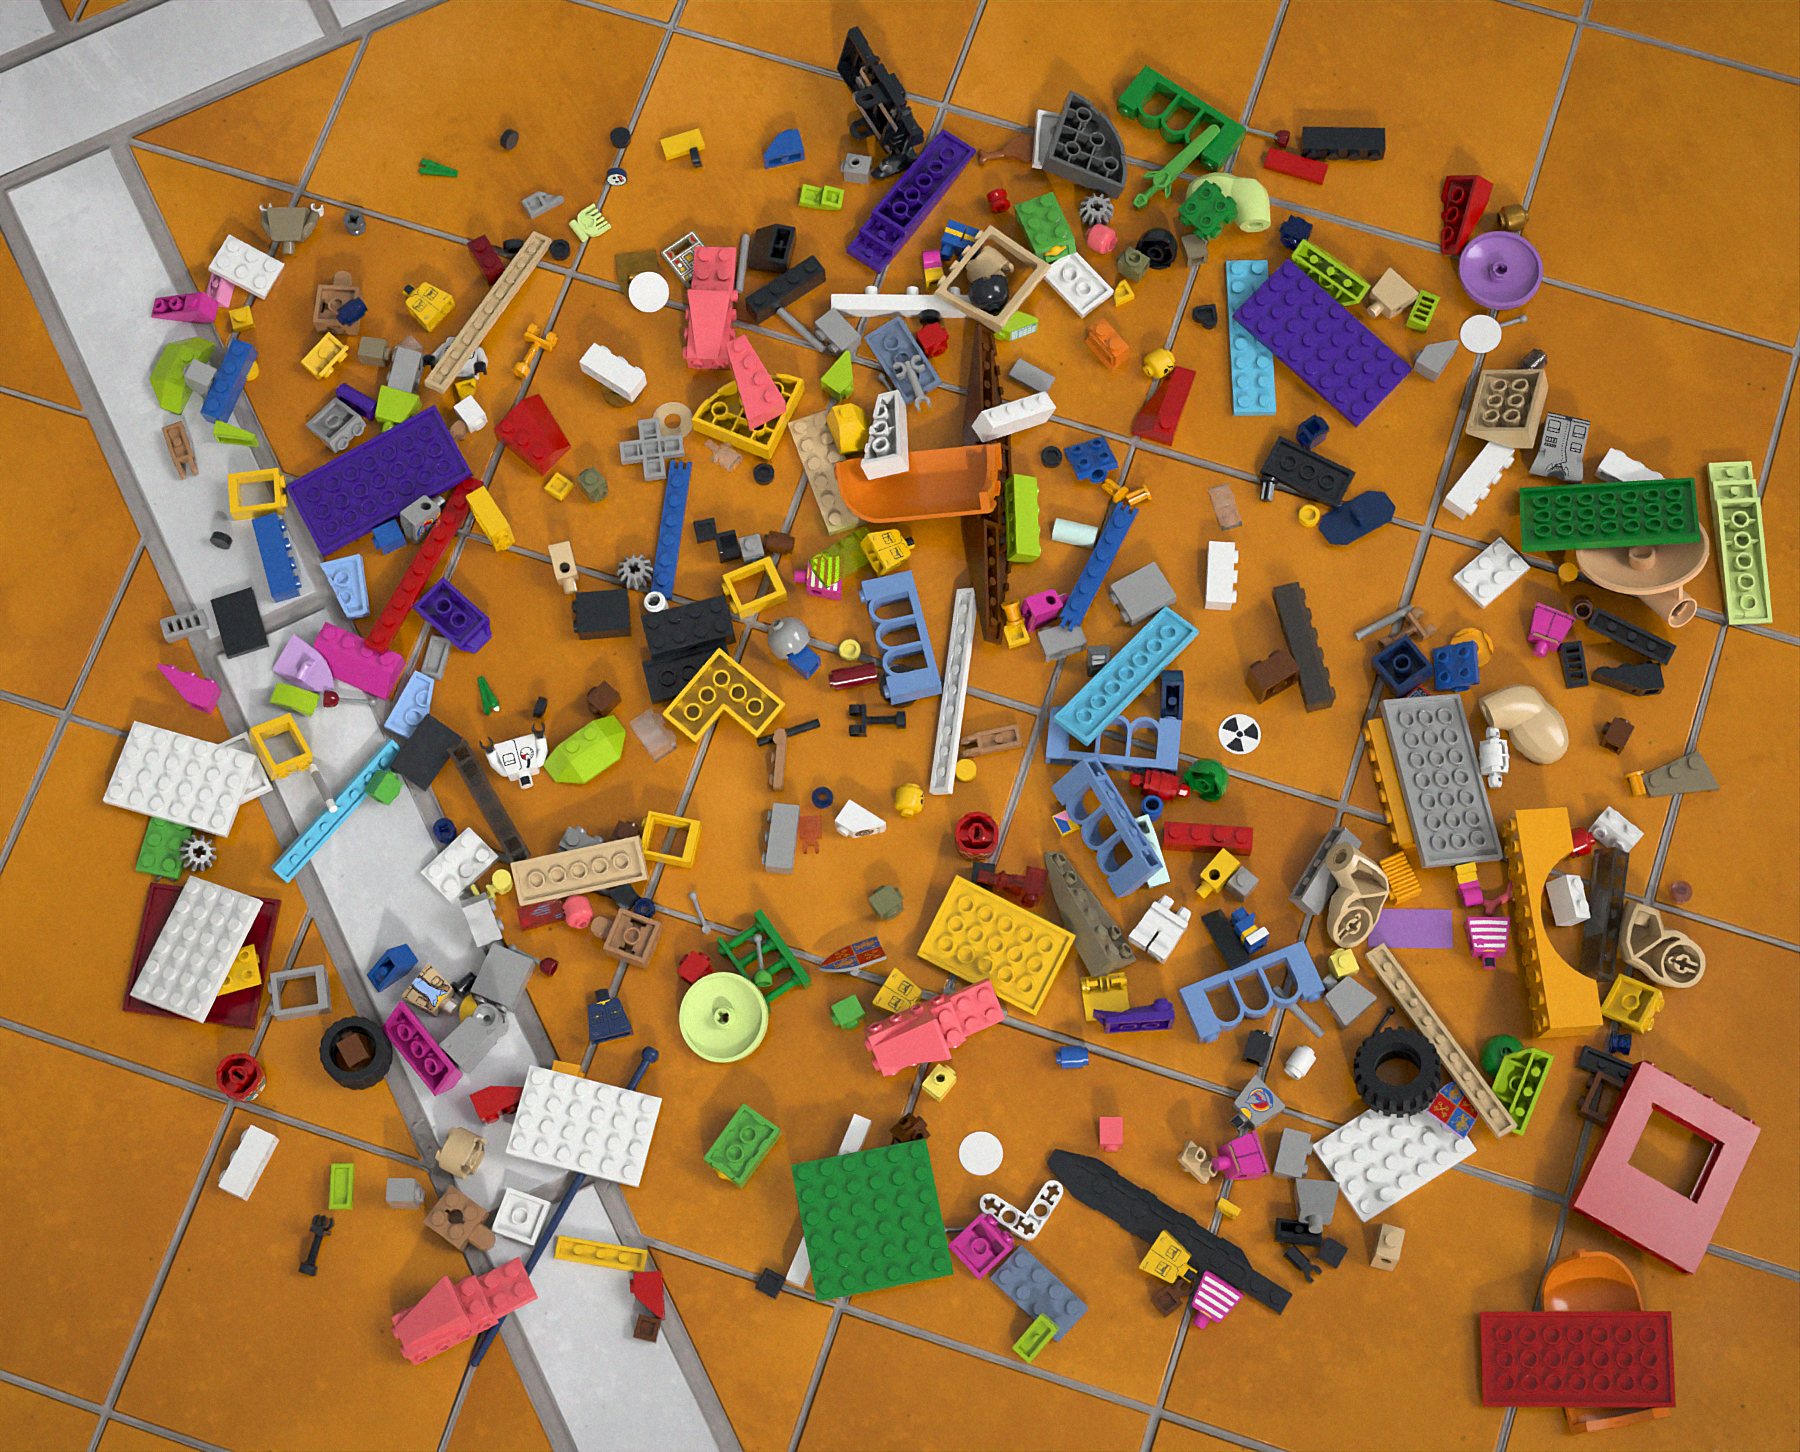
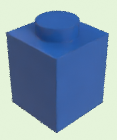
M396 519L372 529L375 537L371 539L376 549L381 548L384 555L407 545Z
M807 646L795 655L793 652L787 654L788 665L806 680L821 666V658Z

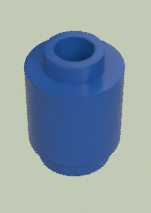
M1154 795L1145 797L1141 802L1140 815L1148 814L1151 822L1159 820L1163 810L1161 799Z
M1081 1045L1060 1047V1051H1056V1064L1061 1065V1069L1083 1068V1066L1089 1065L1087 1047H1082Z

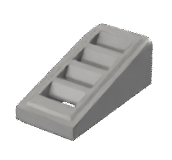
M203 609L159 620L164 637L169 644L209 629ZM196 617L199 618V621H200V624H201V625H199V626L196 625V622H195V619H194V618H196ZM190 620L191 628H188L186 621ZM178 624H182L183 630H179ZM173 626L174 632H170L169 627Z

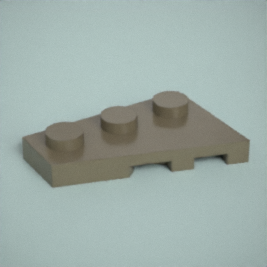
M1699 750L1642 776L1649 798L1673 796L1681 793L1692 794L1709 790L1711 792L1720 789Z

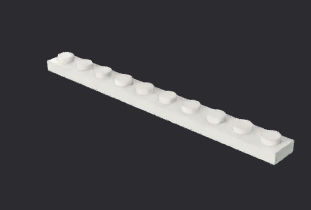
M974 588L957 589L929 790L933 795L952 794L977 613Z

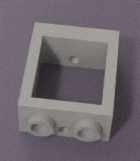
M324 965L270 973L271 980L267 982L269 994H272L273 1002H270L271 1015H274L278 1021L332 1013L328 970ZM315 975L318 1004L282 1010L279 981Z

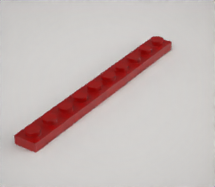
M470 477L458 484L365 640L364 646L385 655L469 513L470 507L465 496L484 486L483 481Z

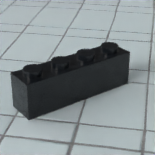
M1302 128V157L1312 160L1328 159L1331 161L1337 159L1378 161L1384 158L1386 150L1385 128Z
M814 255L810 256L746 297V310L759 325L776 314L779 308L787 307L826 281L825 269Z
M1598 607L1587 626L1588 629L1664 666H1667L1677 647Z

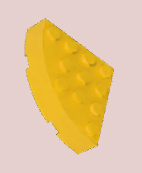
M776 373V375H770L786 402L787 412L749 431L734 380L719 388L717 393L709 399L707 398L700 405L691 419L693 430L770 460L805 390L804 380L787 374Z

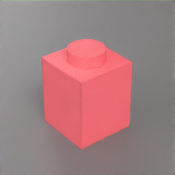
M1100 1117L1099 1148H1104L1105 1152H1117L1123 1146V1117Z

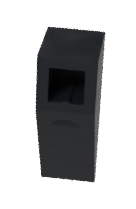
M1645 661L1634 666L1622 664L1618 668L1603 666L1597 668L1591 676V680L1638 697L1661 694L1665 687L1660 663H1652V661Z

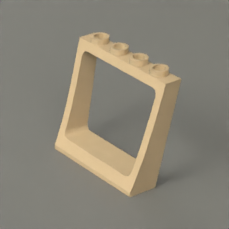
M989 225L985 232L982 230L978 232L973 239L976 243L972 247L968 245L961 254L963 256L960 262L956 260L951 265L949 276L943 275L936 284L939 288L934 293V296L999 333L1047 274L1051 265ZM987 239L994 240L1034 271L998 316H993L947 291L949 285Z

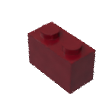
M484 234L466 244L470 256L490 287L498 281L505 271V267Z

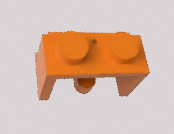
M1104 318L1089 328V336L1084 342L1110 372L1129 358L1130 347Z

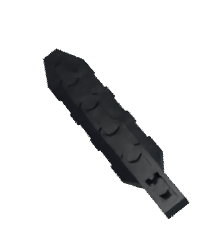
M1055 1149L1048 1160L1047 1165L1072 1197L1093 1210H1098L1120 1224V1227L1132 1235L1136 1234L1152 1245L1164 1229L1167 1230L1191 1253L1192 1256L1186 1264L1198 1271L1197 1274L1200 1278L1208 1270L1277 1314L1281 1315L1293 1294L1253 1270L1242 1249L1223 1237L1219 1238L1198 1225L1193 1218L1185 1213H1179L1157 1199L1156 1195L1145 1188L1141 1189L1119 1175L1118 1171L1097 1158Z

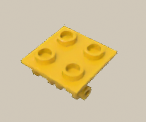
M254 944L240 948L217 994L218 996L262 984L258 967L260 960L258 954H256Z
M1124 972L1113 973L1107 976L1080 978L1086 1021L1096 1020L1092 1015L1093 1009L1112 1012H1123L1130 1009L1126 987L1127 979Z

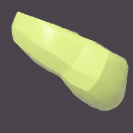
M1215 172L1198 177L1189 184L1185 201L1205 180L1211 184L1214 182L1221 188V193L1225 197L1230 196L1237 203L1238 213L1234 222L1241 230L1259 232L1270 227L1268 193L1257 179Z

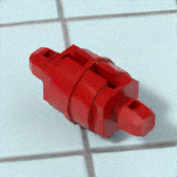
M1146 769L1144 776L1137 773L1130 774L1128 782L1132 787H1141L1140 795L1146 797L1154 795L1159 797L1161 801L1173 802L1175 795L1181 798L1189 797L1191 789L1187 784H1178L1179 776L1153 769Z

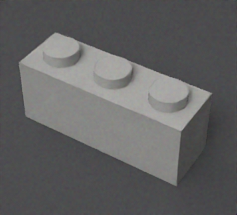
M773 803V810L769 809L767 822L771 823L770 831L766 830L765 844H768L767 852L763 851L762 865H765L766 872L793 874L801 813L799 805Z

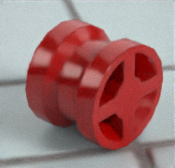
M995 189L987 194V200L991 203L990 210L992 213H1002L1010 208V202L1006 199L1007 192L1005 189Z

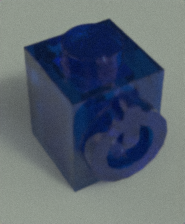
M1290 215L1288 221H1283L1279 229L1281 233L1280 241L1286 248L1295 251L1302 239L1309 240L1313 225L1301 217Z
M1314 414L1298 425L1296 439L1302 447L1305 446L1306 449L1311 450L1326 439L1330 428L1322 417H1317Z

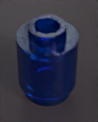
M359 297L356 299L352 298L336 310L338 313L336 318L341 325L344 326L346 324L350 327L365 316L368 308Z

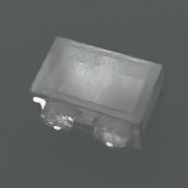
M650 708L630 721L629 724L633 733L656 763L677 749L675 743L677 738L671 729L666 730L663 726L665 721L658 712L655 714Z

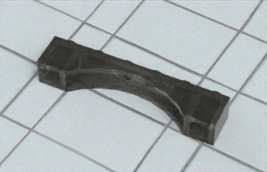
M467 740L447 749L452 762L509 862L521 861L531 856L525 842L494 791Z

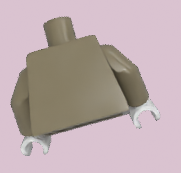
M269 203L267 209H264L263 205L259 206L262 212L261 227L272 241L282 243V254L286 255L295 254V243H304L306 238L310 237L315 229L319 218L324 214L323 205L319 209H315V203L311 204V212L306 207H272L271 203Z

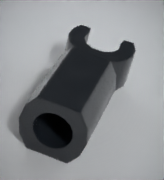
M1295 1245L1283 1255L1299 1272L1302 1271L1304 1273L1305 1280L1310 1284L1314 1282L1309 1275L1311 1271H1315L1319 1276L1322 1274V1270L1316 1265H1311L1309 1263L1310 1260Z

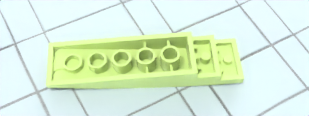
M1751 461L1708 463L1707 473L1728 625L1772 623L1760 497H1757L1756 479H1753Z

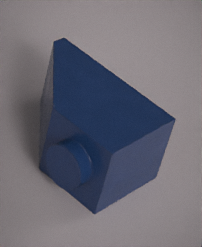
M1183 670L1161 671L1160 716L1161 718L1172 716L1177 718V720L1183 721Z

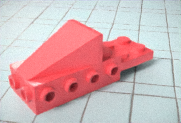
M695 246L693 281L691 282V288L687 289V301H689L690 308H686V320H689V327H685L684 338L688 342L687 346L683 347V359H687L688 368L730 369L726 343L734 340L736 336L733 322L737 320V309H734V302H738V290H734L737 254L735 247Z
M986 978L952 994L946 995L943 993L934 996L930 1000L916 1004L905 1011L871 1024L863 1029L866 1036L863 1042L867 1051H872L874 1058L871 1059L875 1070H880L883 1076H892L907 1066L912 1067L919 1063L951 1059L948 1048L953 1049L960 1046L961 1042L966 1041V1036L1003 1021L1005 1017L989 978Z
M517 1257L478 1278L476 1275L464 1277L455 1285L448 1276L443 1277L416 1305L409 1309H402L395 1316L391 1317L394 1323L391 1329L395 1338H400L403 1344L399 1348L404 1358H409L416 1366L499 1323L497 1319L538 1299V1296L520 1257Z

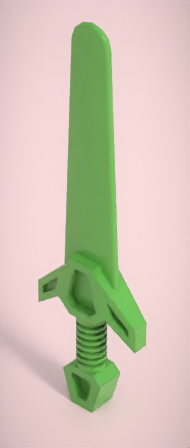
M1216 124L1209 126L1160 171L1147 172L1142 178L1153 179V185L1144 194H1137L1133 205L1138 210L1148 205V200L1158 190H1165V199L1167 200L1171 196V183L1216 137L1220 131L1219 126Z

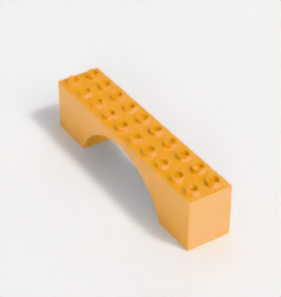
M1567 807L1515 810L1503 822L1501 834L1503 838L1505 837L1506 842L1504 853L1509 861L1508 877L1509 880H1512L1513 886L1511 897L1516 904L1515 921L1519 923L1520 929L1518 941L1523 948L1522 964L1526 966L1527 973L1525 984L1530 991L1529 1008L1533 1010L1534 1016L1532 1028L1536 1032L1537 1039L1590 1035L1603 1025L1596 980L1580 974L1558 955L1546 935L1541 918V895L1547 876L1555 865L1560 863L1574 850Z

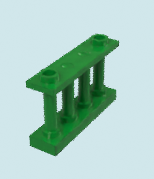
M762 909L754 913L756 920L753 922L754 925L727 943L719 936L716 948L723 958L728 957L739 975L754 983V977L750 979L743 968L758 959L757 949L737 961L731 950L756 933H765L768 939H766V943L761 945L762 955L776 949L780 957H778V961L764 970L769 971L773 975L783 967L785 969L789 967L793 973L790 975V979L764 996L769 1015L771 1013L768 1005L770 1002L796 985H801L806 990L812 986V982Z

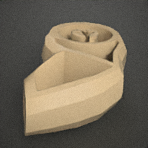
M1517 683L1505 686L1479 699L1480 709L1487 723L1493 728L1507 730L1516 750L1521 752L1531 762L1541 765L1552 764L1560 760L1566 753L1569 737L1564 719L1553 706L1544 700L1542 695L1533 686Z
M1626 901L1617 935V947L1622 961L1641 970L1650 980L1663 986L1687 988L1697 984L1703 976L1706 967L1702 949L1679 930L1664 927L1659 910Z

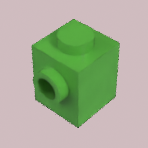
M377 770L363 792L378 803L389 806L393 799L399 795L403 784L397 780L398 775L390 770L386 772Z
M855 994L831 1006L832 1014L829 1016L834 1026L839 1025L842 1031L846 1028L847 1030H852L859 1025L860 1021L866 1019L865 1012Z

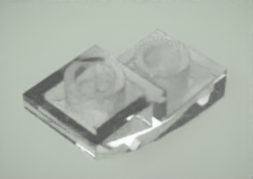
M1229 483L1208 488L1221 531L1242 526V519L1235 505V498Z

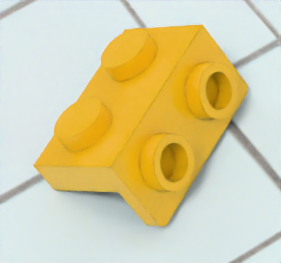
M328 332L300 363L318 380L322 376L327 378L334 371V368H332L333 364L336 361L341 363L348 354L345 351L349 347L347 345L344 346Z

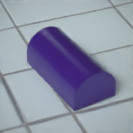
M342 383L336 389L337 398L356 413L370 421L375 418L377 401L346 383Z

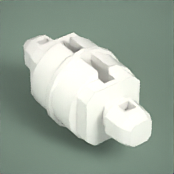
M1488 727L1486 730L1487 740L1480 741L1478 759L1480 760L1481 775L1489 776L1490 788L1497 789L1502 786L1501 775L1508 774L1510 756L1508 755L1507 740L1499 739V729Z

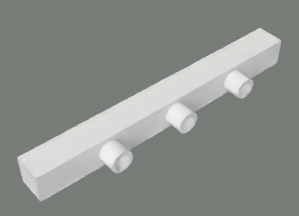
M867 286L865 294H831V309L834 307L844 317H920V313L923 310L934 309L941 314V318H971L934 295H919V288L915 286L908 287L906 295L877 294V287ZM948 288V292L972 304L968 295H960V288Z
M854 1114L837 1156L861 1151L872 1124L871 1120ZM804 1236L786 1277L787 1282L804 1288L811 1271Z

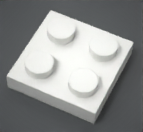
M508 1187L491 1230L494 1233L535 1247L551 1203Z

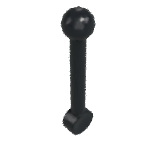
M1389 1006L1386 1009L1387 1013L1375 1031H1380L1390 1015L1395 1013L1394 1007Z

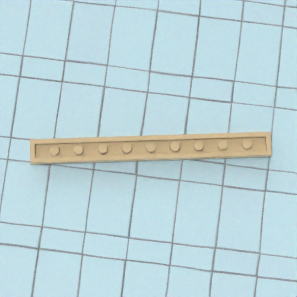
M535 231L532 232L424 381L426 387L441 394L445 393L552 243L551 238Z
M1382 943L1366 953L1365 959L1419 1033L1429 1039V1044H1434L1441 1063L1497 1140L1517 1128L1518 1125L1386 945Z

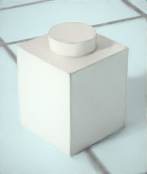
M471 395L453 406L456 415L461 421L465 422L470 433L482 429L488 422L485 412Z

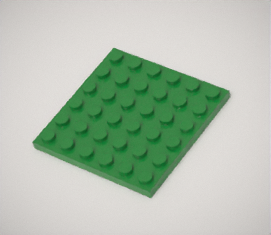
M926 1138L791 1165L817 1303L954 1275Z

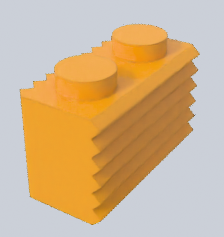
M1403 851L1378 861L1377 865L1388 876L1390 892L1387 898L1390 901L1393 900L1394 904L1397 905L1420 895L1422 889Z

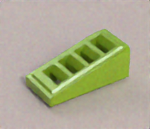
M1421 290L1406 326L1426 333L1441 297ZM1425 297L1427 299H1430L1434 301V303L1425 301L1422 298ZM1420 303L1431 307V309L1421 306ZM1417 309H1419V310H1421V311H1424V312H1426V313H1429V314L1426 315V314H1423V313H1421V312H1418ZM1416 315V316H1419V317H1421V318H1424V319H1426V321H1423V320H1421V319H1418V318H1416V317H1414V316Z
M219 420L215 421L213 435L218 443L259 447L255 434Z

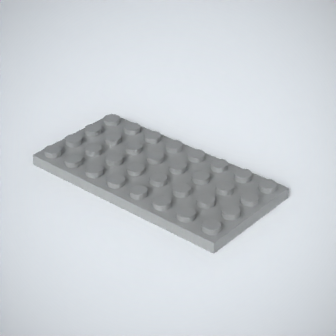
M1460 694L1382 700L1379 704L1422 869L1472 862L1500 861L1503 859L1502 849Z

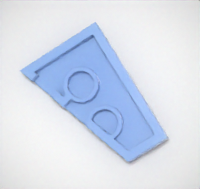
M357 554L320 563L347 618L354 620L370 616L363 557Z
M415 670L386 721L384 728L409 740L426 714H429L434 679Z

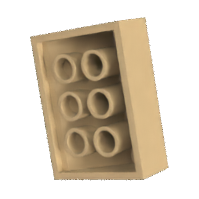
M1482 370L1465 430L1466 434L1509 448H1533L1548 391L1545 370Z

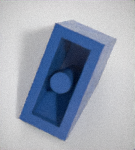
M788 129L778 133L763 156L765 169L805 160L804 148L798 129Z
M407 944L387 949L368 972L367 977L378 993L382 992L407 975L417 964L418 959Z

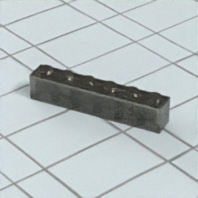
M1299 582L1273 587L1271 595L1286 646L1300 668L1297 682L1306 712L1330 708L1333 705L1334 699H1336L1334 687H1330L1328 681L1330 679L1329 669L1327 666L1324 667L1322 661L1324 659L1323 649L1317 645L1318 633L1316 628L1311 625V610L1309 607L1306 608L1304 602L1306 600L1305 590L1300 588Z
M1617 847L1595 849L1587 901L1591 918L1585 920L1578 972L1596 980V983L1610 982L1614 979L1630 855Z

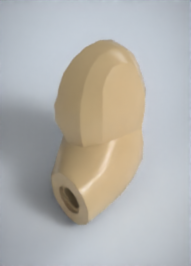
M1343 842L1335 845L1328 852L1325 860L1326 867L1335 878L1339 887L1332 895L1330 901L1327 931L1330 938L1337 945L1351 948L1360 944L1371 933L1379 920L1382 906L1390 891L1386 873L1373 860L1351 844Z

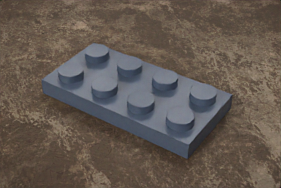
M900 316L864 336L866 343L896 390H899L906 405L914 402L916 396L908 375L904 379L898 380L896 375L901 373L903 369L894 370V363L911 361L913 356L920 355L922 360L916 362L915 365L920 366L924 364L925 366L923 372H916L924 395L942 385L941 379Z
M1022 1245L990 1278L1033 1321L1041 1313H1044L1060 1327L1058 1332L1052 1337L1057 1343L1089 1310L1087 1305Z

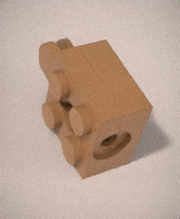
M338 271L334 274L332 285L318 284L313 324L317 333L330 332L331 334L359 335L364 297L360 287L353 286L354 281L350 273Z
M620 908L615 920L598 916L591 924L593 935L605 940L603 946L605 955L647 970L663 932L660 922Z
M452 1185L423 1221L428 1228L462 1253L470 1243L479 1250L487 1251L496 1242L493 1231L485 1226L491 1215Z

